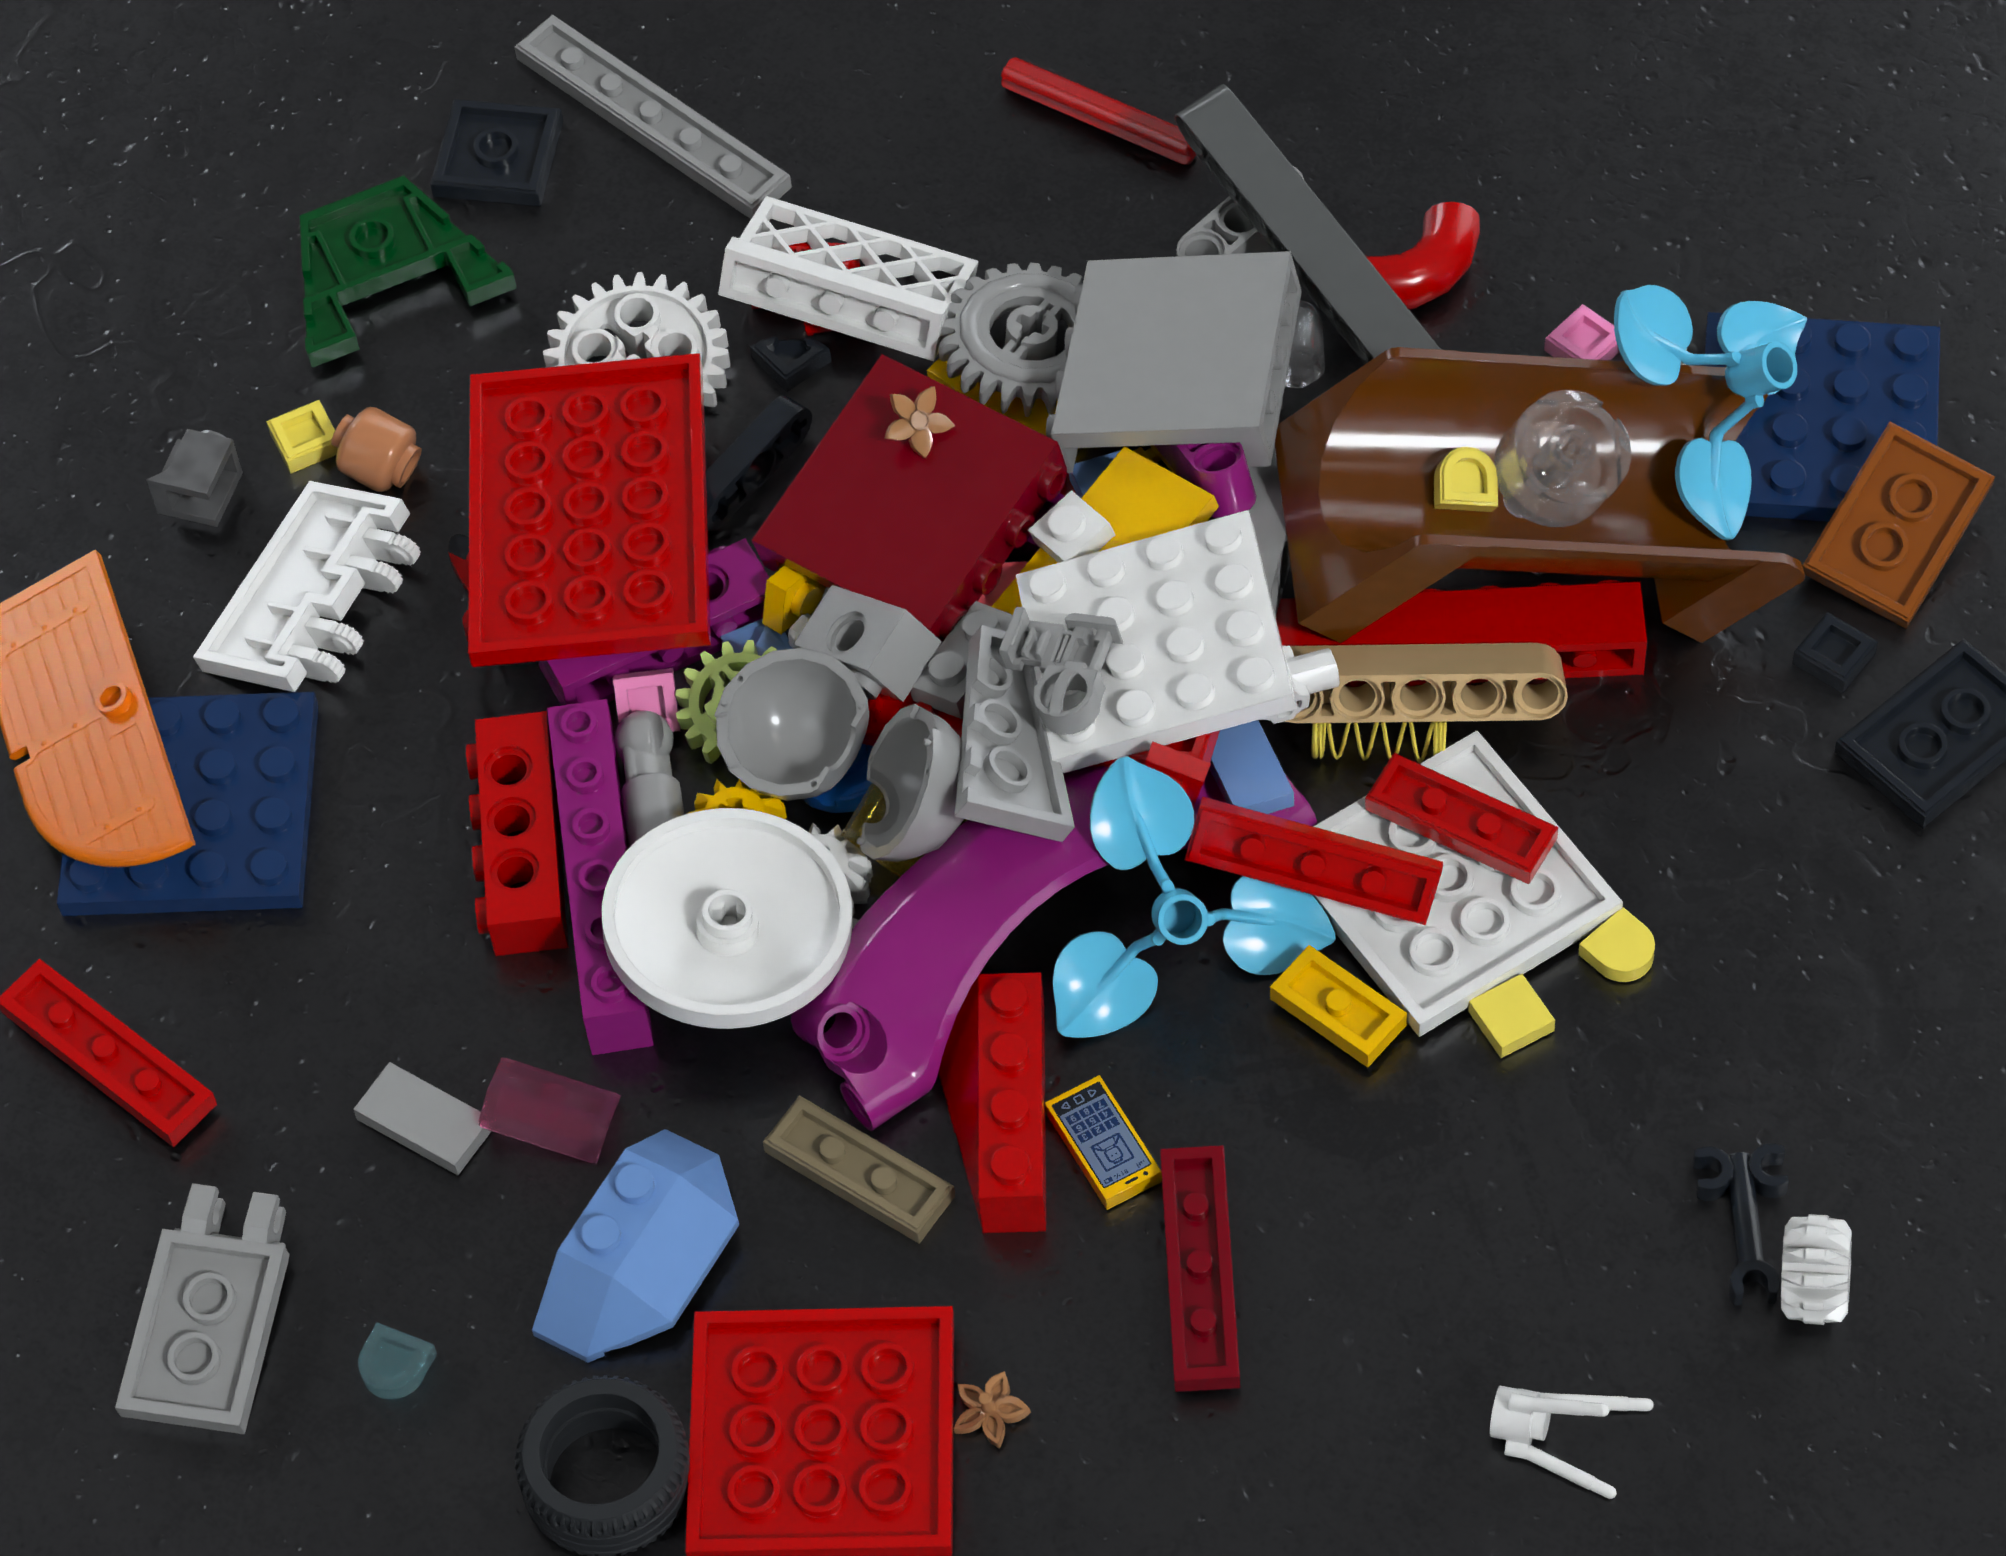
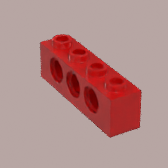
M547 711L475 719L476 743L466 744V759L470 780L478 779L479 794L469 795V810L473 831L481 830L482 845L472 846L476 882H485V897L475 898L479 934H490L495 956L569 948L560 817ZM520 780L512 785H504L509 781ZM514 831H524L516 836H506ZM518 882H528L519 888H509Z

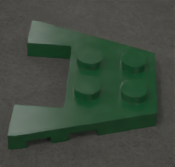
M405 176L300 215L301 258L305 298H303L306 321L305 349L312 368L359 350L356 335L342 308L343 305L368 297L444 266L450 267L469 306L517 288L511 268L503 261L497 263L490 257L479 240L472 234L466 236L452 224L449 214Z

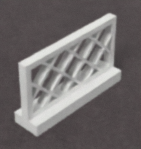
M766 196L740 238L732 237L725 248L718 295L934 361L939 353L941 329L945 319H948L949 303H953L951 301V293L960 288L966 289V280L976 275L978 261ZM774 219L794 227L776 230L769 221ZM836 238L846 241L847 244L829 246L824 239ZM807 242L812 250L794 253L788 245ZM888 254L901 260L883 263L877 255ZM861 259L865 266L847 269L842 262ZM940 270L956 276L936 279L931 272ZM914 275L919 283L901 286L896 278Z

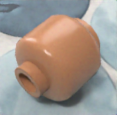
M375 407L365 408L355 418L347 414L337 426L331 440V445L338 448L336 454L338 470L378 492L387 491L393 485L398 488L404 486L412 475L422 452V448L416 445V432L412 426Z

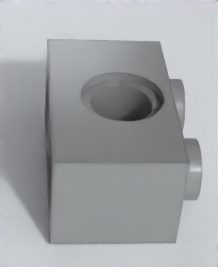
M831 585L793 645L797 648H807L835 657L855 673L867 698L876 700L878 695L882 694L904 702L913 688L912 686L916 683L942 641L906 609Z

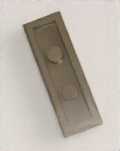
M800 1095L763 1141L764 1151L768 1155L918 1244L921 1243L955 1198V1189L950 1183Z

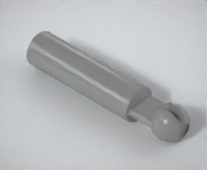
M635 711L621 720L615 732V748L623 760L626 784H624L621 790L628 849L650 830L671 819L684 815L680 782L672 776L669 755L673 746V732L665 718L651 711Z

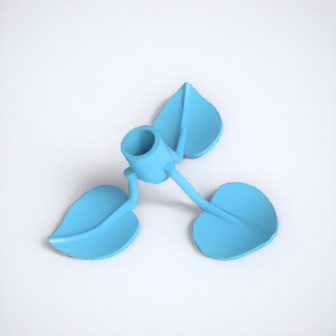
M1646 285L1633 290L1622 291L1615 305L1614 332L1624 362L1638 378L1652 385L1667 386L1677 380L1681 362L1686 365H1727L1725 379L1728 387L1733 393L1745 398V402L1711 430L1709 441L1697 438L1687 442L1677 457L1675 467L1676 487L1682 502L1689 512L1719 538L1732 540L1738 534L1746 515L1752 478L1749 459L1744 448L1736 441L1727 440L1722 442L1723 436L1751 410L1764 405L1763 395L1775 394L1794 383L1797 377L1795 352L1798 340L1807 322V317L1786 307L1769 302H1740L1727 308L1718 323L1717 338L1725 354H1693L1686 351L1693 334L1691 318L1686 305L1676 294L1657 285Z
M1120 757L1104 773L1094 793L1090 810L1091 837L1102 858L1116 869H1132L1147 859L1148 865L1162 890V894L1157 897L1152 907V921L1156 930L1152 934L1134 941L1127 949H1125L1118 937L1105 931H1092L1080 934L1062 948L1054 964L1052 976L1057 1030L1065 1037H1096L1121 1029L1137 1020L1149 1008L1156 995L1158 977L1150 964L1136 956L1139 952L1154 945H1162L1166 939L1179 945L1191 944L1203 936L1207 926H1212L1217 921L1229 920L1222 935L1223 945L1229 957L1238 967L1249 973L1272 975L1284 972L1308 945L1316 950H1320L1335 941L1334 929L1322 906L1311 894L1246 876L1238 878L1232 886L1230 893L1232 909L1220 908L1207 912L1204 904L1191 892L1175 888L1161 865L1158 855L1173 854L1179 851L1188 841L1194 825L1192 803L1185 790L1170 776L1143 765L1130 757Z

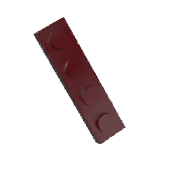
M1224 1145L1160 1149L1175 1392L1240 1388Z

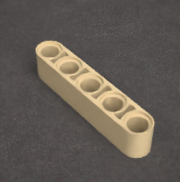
M1474 643L1291 646L1294 657L1329 648L1337 664L1340 684L1339 687L1310 694L1309 707L1301 710L1294 719L1285 722L1371 723L1544 720L1560 713L1566 705L1568 694L1561 657L1554 648L1547 644ZM1537 678L1549 679L1538 685L1527 684L1529 681ZM1474 679L1488 680L1482 685L1473 686L1466 684ZM1356 680L1367 682L1359 687L1345 685L1350 681ZM1412 680L1427 681L1423 685L1415 687L1406 685Z

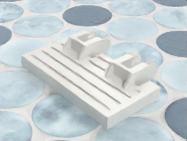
M309 481L193 656L202 672L296 692L305 677L324 682L329 681L330 683L339 682L345 673L346 668L343 667L344 664L336 656H332L324 651L320 652L318 648L354 655L355 653L357 654L364 640H362V636L354 628L342 622L339 624L336 621L320 617L341 621L362 588L379 592L386 591L392 594L398 590L403 581L402 575L393 566L382 561L400 565L403 563L405 566H411L412 564L414 565L421 553L420 547L405 535L402 536L394 533L400 531L410 515L403 500Z

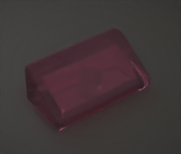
M502 1057L487 1089L478 1122L479 1126L484 1129L583 1161L596 1163L602 1152L621 1095Z

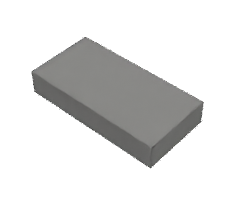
M391 1062L388 1063L353 1109L358 1121L456 1175L461 1173L494 1129L490 1116Z

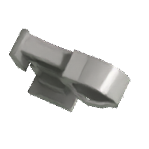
M1016 607L999 648V653L1006 669L1022 671L1024 665L1038 666L1043 675L1035 686L1033 699L1043 725L1051 732L1066 735L1085 730L1094 723L1100 712V702L1106 689L1100 671L1111 643L1123 644L1115 619L1072 613L1064 619L1068 628L1066 630L1062 624L1030 621L1025 608ZM1092 628L1097 630L1096 635L1093 634ZM1080 690L1086 692V696L1076 707L1062 711L1066 691Z

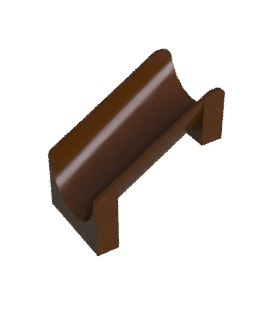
M1396 347L1382 352L1278 424L1275 451L1298 623L1339 643L1344 642L1457 568L1654 578L1662 623L1700 643H1703L1804 581L1805 574L1801 562L1784 553L1731 550L1725 540L1716 536L1689 512L1679 496L1675 481V467L1682 447L1690 440L1697 438L1709 441L1711 430L1745 402L1744 397L1733 393L1728 387L1725 379L1726 367L1680 365L1679 376L1674 383L1667 386H1657L1646 383L1638 378L1624 361ZM1769 394L1763 395L1764 402ZM1758 408L1751 410L1724 434L1722 442L1727 440L1736 441ZM1460 447H1472L1481 450L1492 460L1498 477V507L1494 511L1434 509L1435 469L1439 462L1451 451Z

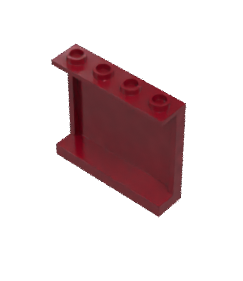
M881 354L755 534L752 542L764 567L777 572L786 565L828 588L834 585L906 609L943 642L961 618L965 616L975 601L978 602L982 594L988 595L996 587L1001 577L1002 565L1014 547L1019 548L1028 540L1030 536L1028 530L1034 525V518L1047 500H1053L1060 493L1065 483L1068 469L1057 441ZM935 386L936 404L932 413L946 415L955 426L943 433L932 434V447L927 457L922 458L914 452L908 438L900 441L884 439L888 426L893 421L902 419L892 408L890 394L905 395L914 403L922 391Z

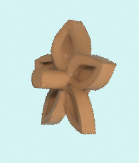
M935 386L922 391L914 403L905 395L890 394L892 408L902 419L895 420L888 426L884 439L900 441L908 438L912 450L920 457L926 458L932 447V434L943 433L955 426L946 415L932 413L936 404Z
M1004 1371L994 1375L987 1381L985 1392L974 1385L958 1384L961 1400L969 1409L959 1416L953 1430L955 1434H965L973 1432L982 1426L987 1440L1000 1449L1005 1436L1004 1422H1019L1028 1416L1031 1411L1019 1398L1009 1395L1010 1386Z

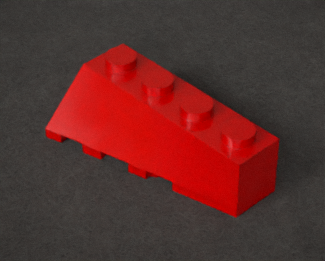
M1041 972L979 974L956 1016L944 1049L938 1076L942 1083L950 1119L962 1154L965 1172L982 1232L1046 1231L1045 1009Z

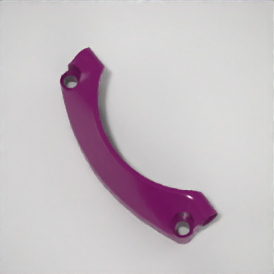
M1088 766L1063 773L1075 826L1063 842L967 820L960 825L939 849L926 853L912 865L862 916L852 929L846 957L834 979L816 998L792 1013L791 1023L794 1032L799 1038L818 1049L827 1067L846 1080L840 1085L842 1096L851 1112L867 1130L873 1131L932 1089L937 1079L944 1049L956 1016L976 978L1007 936L1034 909L1059 890L1084 875L1109 865L1097 851L1090 832V810L1093 796L1098 783L1109 767ZM1210 769L1193 808L1194 824L1202 797L1225 802ZM1288 779L1294 791V806L1269 813V815L1310 826L1317 825V819L1310 804ZM1191 835L1181 849H1188ZM836 1014L833 1026L823 1033L826 1021Z

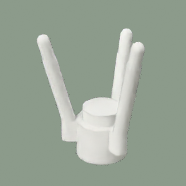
M1499 1386L1491 1414L1490 1437L1506 1440L1504 1455L1527 1459L1587 1490H1591L1607 1499H1613L1617 1494L1613 1486L1532 1446V1439L1545 1440L1551 1413L1604 1417L1608 1415L1609 1411H1650L1654 1404L1648 1398L1540 1393Z

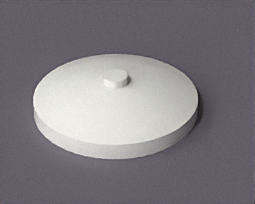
M719 808L692 812L671 819L650 830L639 838L617 862L608 879L602 901L604 945L610 963L623 984L640 1001L653 1010L680 1022L700 1027L717 1029L752 1027L778 1020L799 1010L816 998L834 979L846 957L852 935L851 893L842 868L832 853L817 838L800 826L772 814L748 809Z

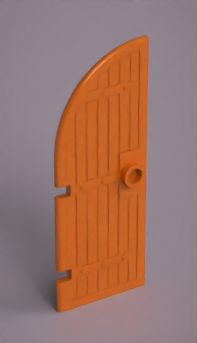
M95 549L0 603V728L11 760L20 759L29 753L30 759L16 766L14 774L26 812L39 834L59 852L77 861L104 867H129L171 857L196 844L102 556Z

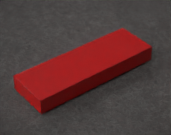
M1393 753L1365 797V810L1527 884L1531 883L1558 838L1557 826L1396 753Z

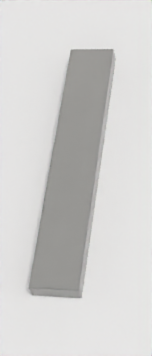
M554 15L547 18L514 47L517 60L748 218L752 219L766 196L779 200L792 188L790 175Z

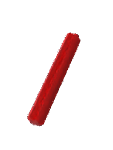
M1017 57L1011 58L1001 72V85L1010 91L1180 164L1189 165L1196 156V153L1189 146L1178 126Z

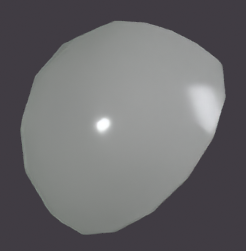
M807 648L772 651L746 664L724 688L714 714L716 717L717 746L729 768L728 770L756 792L785 801L816 797L832 789L843 778L854 762L867 732L869 721L868 699L855 673L832 655Z
M916 704L900 709L883 728L869 755L867 780L874 783L883 793L886 801V812L880 822L864 823L862 825L861 838L857 839V844H860L862 852L873 860L900 862L937 850L964 820L963 818L955 817L958 771L961 760V737L944 719Z

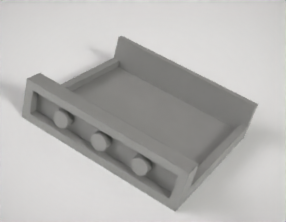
M1291 251L1089 260L1083 284L1077 285L1074 291L1076 318L1074 327H1068L1065 333V352L1067 357L1065 370H1059L1056 375L1055 390L1058 401L1055 414H1049L1046 422V436L1058 442L1068 469L1067 473H1073L1078 448L1240 442L1243 447L1248 467L1271 466L1302 292Z

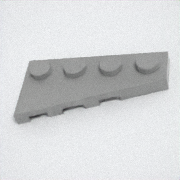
M981 625L969 640L955 817L1063 842L1075 826L1060 762L1052 761L1046 727L1043 725L1033 699L1034 689L1037 685L1034 666L1024 665L1022 671L1006 669L999 653V648L1006 631Z

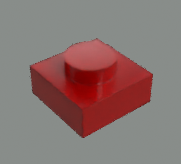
M1152 741L1143 765L1170 776L1180 784L1187 793L1194 808L1211 763Z

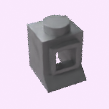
M187 429L182 440L177 439L162 470L163 472L146 481L158 514L218 527L243 471L233 439L226 438L222 434L211 430L200 432Z

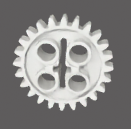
M642 272L637 273L633 286H625L621 277L614 275L613 290L607 292L595 282L592 284L594 298L588 301L575 294L572 299L576 313L559 311L557 317L561 329H552L547 332L550 349L543 351L546 367L589 364L592 362H587V360L594 356H606V359L600 362L700 353L703 366L704 405L716 407L717 398L713 388L720 389L727 386L725 370L723 369L729 368L731 365L729 351L725 349L729 345L726 329L721 328L718 311H708L706 298L703 294L690 299L688 285L685 282L680 283L672 291H669L666 275L663 274L658 277L653 286H646ZM636 321H648L647 324L641 327L629 326ZM604 329L612 330L617 335L616 338ZM625 350L629 353L630 356L626 357Z

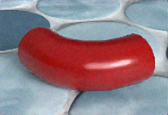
M1439 203L1426 211L1423 218L1422 237L1413 248L1401 254L1366 257L1408 309H1415L1449 292L1468 271L1480 235L1479 214L1473 207L1464 203Z

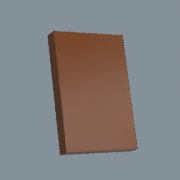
M1890 421L1803 564L1804 574L1907 629L1991 489L1995 476Z

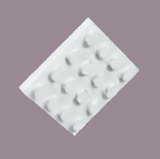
M1249 510L1016 574L1021 604L1025 608L1030 621L1062 624L1068 630L1064 619L1072 613L1111 617L1115 619L1123 640V644L1111 643L1100 671L1106 689L1100 702L1099 715L1094 723L1083 731L1066 735L1051 732L1046 728L1052 761L1061 763L1063 773L1147 751L1150 749L1152 741L1165 746L1297 709ZM1092 628L1093 634L1096 635L1097 630ZM1034 666L1038 683L1043 673H1041L1038 666ZM1080 690L1066 691L1062 711L1076 707L1082 702L1086 692Z
M1478 731L1473 732L1444 751L1422 762L1421 765L1558 827V838L1530 884L1524 883L1365 810L1366 796L1313 826L1443 861L1442 873L1426 925L1312 895L1327 914L1336 935L1392 1003L1407 1012V1023L1419 1037L1467 1009L1469 1001L1520 974L1528 972L1591 934L1623 907V901Z

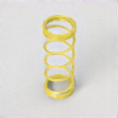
M1379 722L1374 723L1365 756L1362 749L1358 723H1354L1358 752L1363 761H1366L1371 754ZM1381 722L1386 754L1390 760L1391 752L1386 723ZM1407 722L1402 723L1394 752L1396 754H1399ZM1408 722L1414 756L1419 764L1426 757L1432 731L1433 756L1446 749L1447 722L1430 723L1421 758L1418 754L1413 722ZM1313 723L1312 758L1317 759L1319 757L1322 759L1324 756L1327 726L1331 753L1338 760L1343 754L1351 723H1346L1338 754H1336L1331 723Z

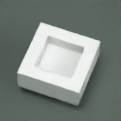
M1072 490L1028 530L1034 542L1058 563L1098 552L1116 535L1110 523Z

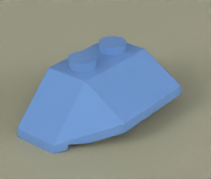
M666 1129L625 1148L557 1250L532 1328L533 1335L589 1363L605 1356L604 1352L632 1345L673 1328L739 1227L738 1217L719 1155Z

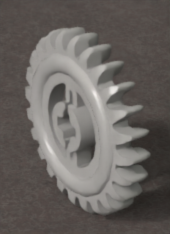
M1013 263L1007 264L1006 273H1001L997 268L985 270V280L976 276L966 280V289L960 288L951 293V301L953 303H949L948 319H945L941 329L939 358L941 361H947L948 377L955 378L961 375V390L963 393L969 392L980 382L979 402L983 405L986 404L993 393L996 391L1000 392V405L1003 414L1008 411L1010 403L1015 397L1021 398L1024 414L1027 418L1032 412L1036 399L1043 400L1048 415L1054 414L1057 400L1055 390L1056 375L1059 370H1065L1067 360L1065 350L1055 356L1058 321L1062 319L1067 323L1068 327H1074L1076 318L1074 291L1077 285L1082 284L1083 276L1072 273L1067 277L1061 276L1062 268L1057 266H1051L1047 272L1041 270L1039 263H1030L1027 270H1021L1018 264ZM1014 310L1007 319L1005 346L1003 349H1000L992 339L990 329L995 320L1006 312Z

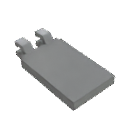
M192 1183L182 1216L181 1229H162L115 1406L121 1417L245 1434L290 1257L285 1243H280L286 1210L284 1207L279 1206L280 1198L278 1195L253 1192L243 1226L242 1237L219 1234L226 1203L224 1199L218 1198V1188Z

